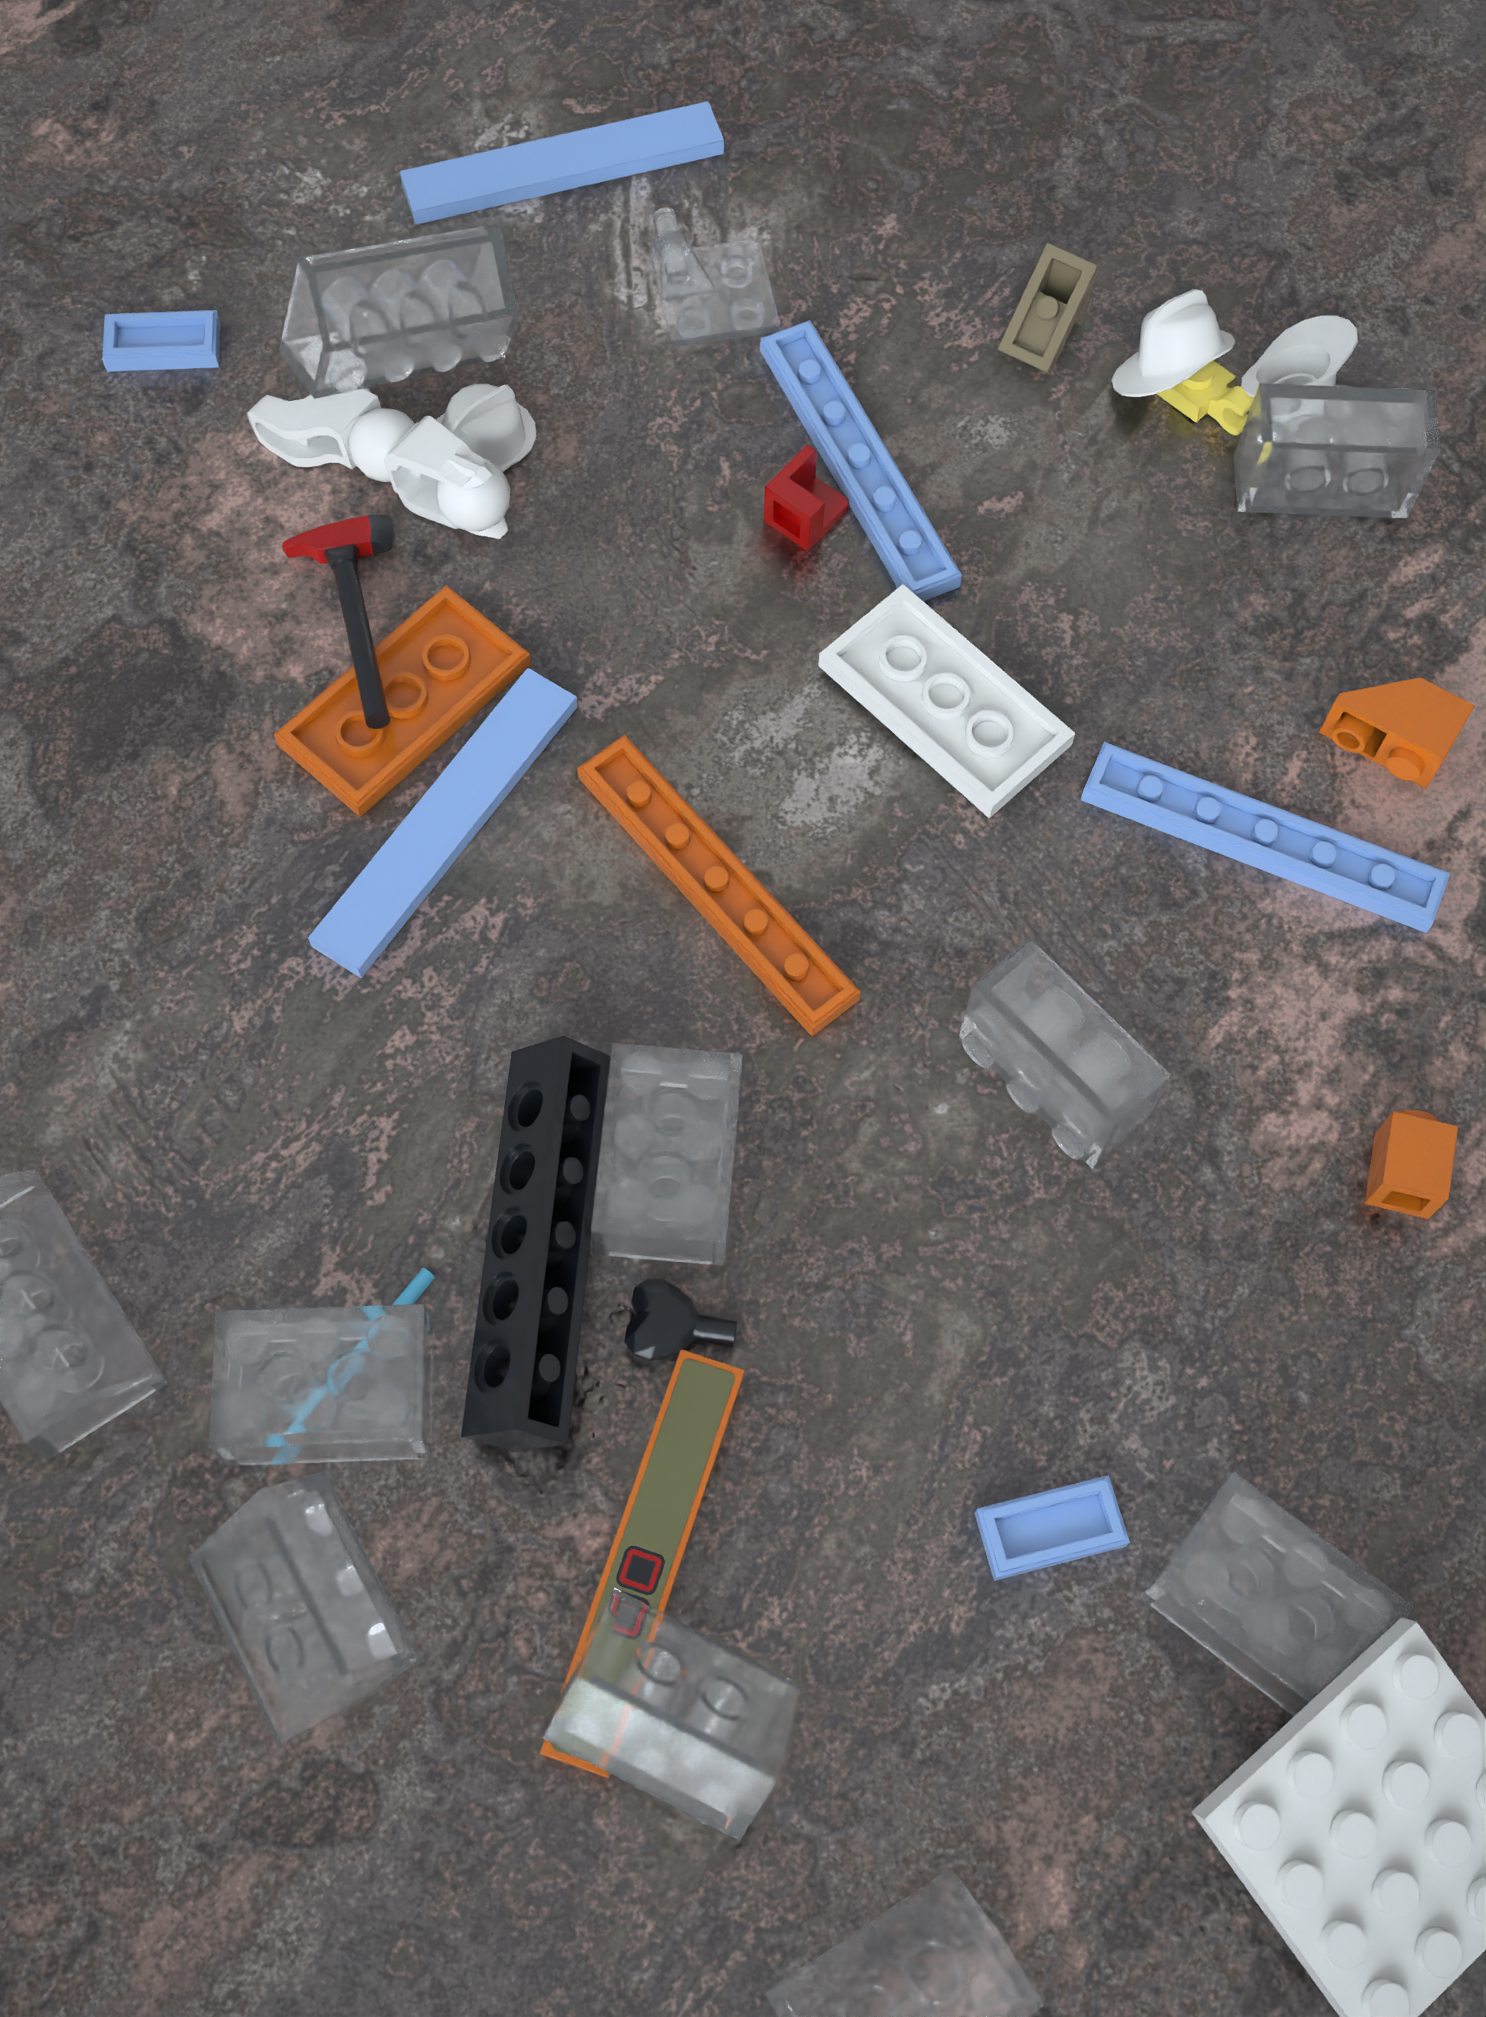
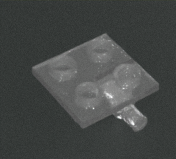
M661 208L655 211L652 220L655 224L657 238L654 242L655 253L651 254V262L672 348L780 331L781 324L758 238L691 248L686 236L679 232L675 211L671 208Z

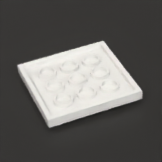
M1401 1617L1192 1811L1194 1817L1340 2017H1418L1486 1950V1718L1416 1621Z

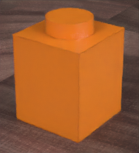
M1421 1110L1392 1111L1375 1132L1364 1204L1429 1219L1449 1199L1458 1126L1438 1122L1436 1116Z

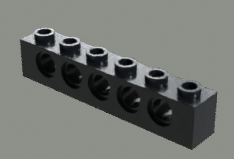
M560 1036L511 1052L461 1431L462 1438L509 1451L567 1445L569 1439L612 1057L566 1036Z

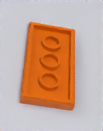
M447 585L374 647L390 716V722L387 726L381 729H372L366 725L353 665L274 733L276 743L282 750L359 817H362L531 665L529 652Z

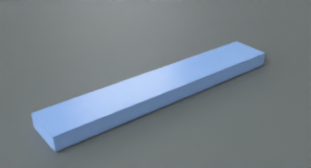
M709 101L406 169L400 171V176L414 223L417 225L724 154V139Z
M811 320L760 338L761 354L841 492L849 500L852 511L897 588L904 584L923 602L959 588L961 586L962 574Z
M527 668L310 934L308 939L311 947L359 978H362L577 709V696Z
M1107 742L1103 743L1080 799L1086 803L1425 933L1428 932L1434 923L1450 873Z

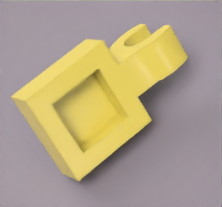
M1214 360L1173 388L1157 393L1158 396L1197 423L1203 416L1209 414L1227 432L1236 436L1252 423V418L1246 413L1258 401L1257 398L1248 396L1241 386L1234 387L1236 376Z

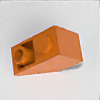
M1419 677L1339 693L1319 733L1332 739L1340 748L1348 752L1359 753L1386 767L1395 777L1405 781H1412L1427 788L1475 705Z

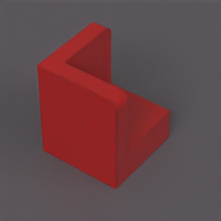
M808 444L765 486L763 517L764 522L807 552L848 511L849 500L816 477L818 451Z

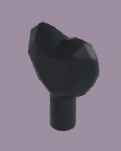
M646 1279L634 1287L631 1304L636 1316L627 1325L624 1343L634 1356L649 1361L668 1358L680 1353V1350L686 1349L694 1341L733 1347L737 1321L699 1314L692 1300L678 1287L664 1279Z

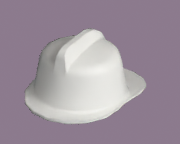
M1192 289L1166 301L1160 307L1147 313L1141 326L1139 351L1127 359L1115 371L1112 378L1113 387L1116 392L1123 396L1141 397L1171 389L1188 379L1210 361L1232 349L1235 344L1232 334L1219 329L1215 313L1211 306L1208 305L1203 291Z
M1318 316L1303 320L1279 335L1259 360L1242 377L1244 392L1248 396L1258 399L1260 409L1269 419L1273 420L1278 432L1288 433L1301 420L1317 416L1329 407L1334 398L1336 374L1352 354L1358 342L1357 328L1350 320L1339 316Z
M473 384L464 387L451 398L446 412L436 419L455 436L465 442L473 453L483 459L494 462L502 472L521 461L531 452L537 438L535 421L527 409L516 402L514 391L507 384L501 387L490 384Z

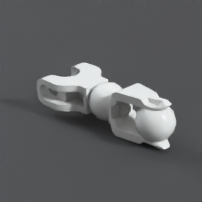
M319 342L304 357L309 363L311 378L316 388L314 393L304 399L286 401L266 395L247 412L248 420L258 440L271 452L294 466L315 467L326 463H340L352 470L358 466L369 478L382 482H391L393 490L399 494L404 506L414 514L453 529L460 528L472 534L500 539L508 531L504 515L509 508L511 488L506 476L495 463L473 453L465 442L431 416H425L420 422L415 424L401 411L381 408L378 396L371 393L366 385L365 374L358 357L330 342Z

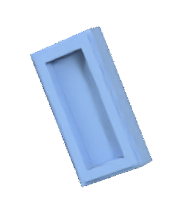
M217 310L105 314L102 360L106 371L219 368L221 322Z
M1109 1475L978 1508L974 1513L994 1581L1123 1548L1130 1543Z

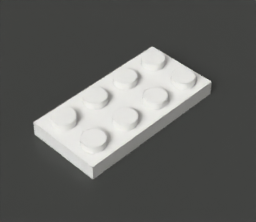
M904 584L819 653L818 666L988 818L993 816L1073 743L1075 732Z

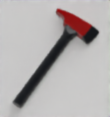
M365 515L326 524L296 535L282 543L283 552L287 557H312L320 564L329 563L333 570L365 722L372 729H381L387 726L390 722V716L359 579L358 559L392 549L394 528L392 518L388 515Z

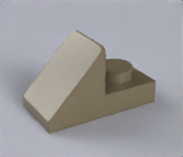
M1047 243L998 350L1051 374L1074 324L1081 326L1084 321L1099 266Z

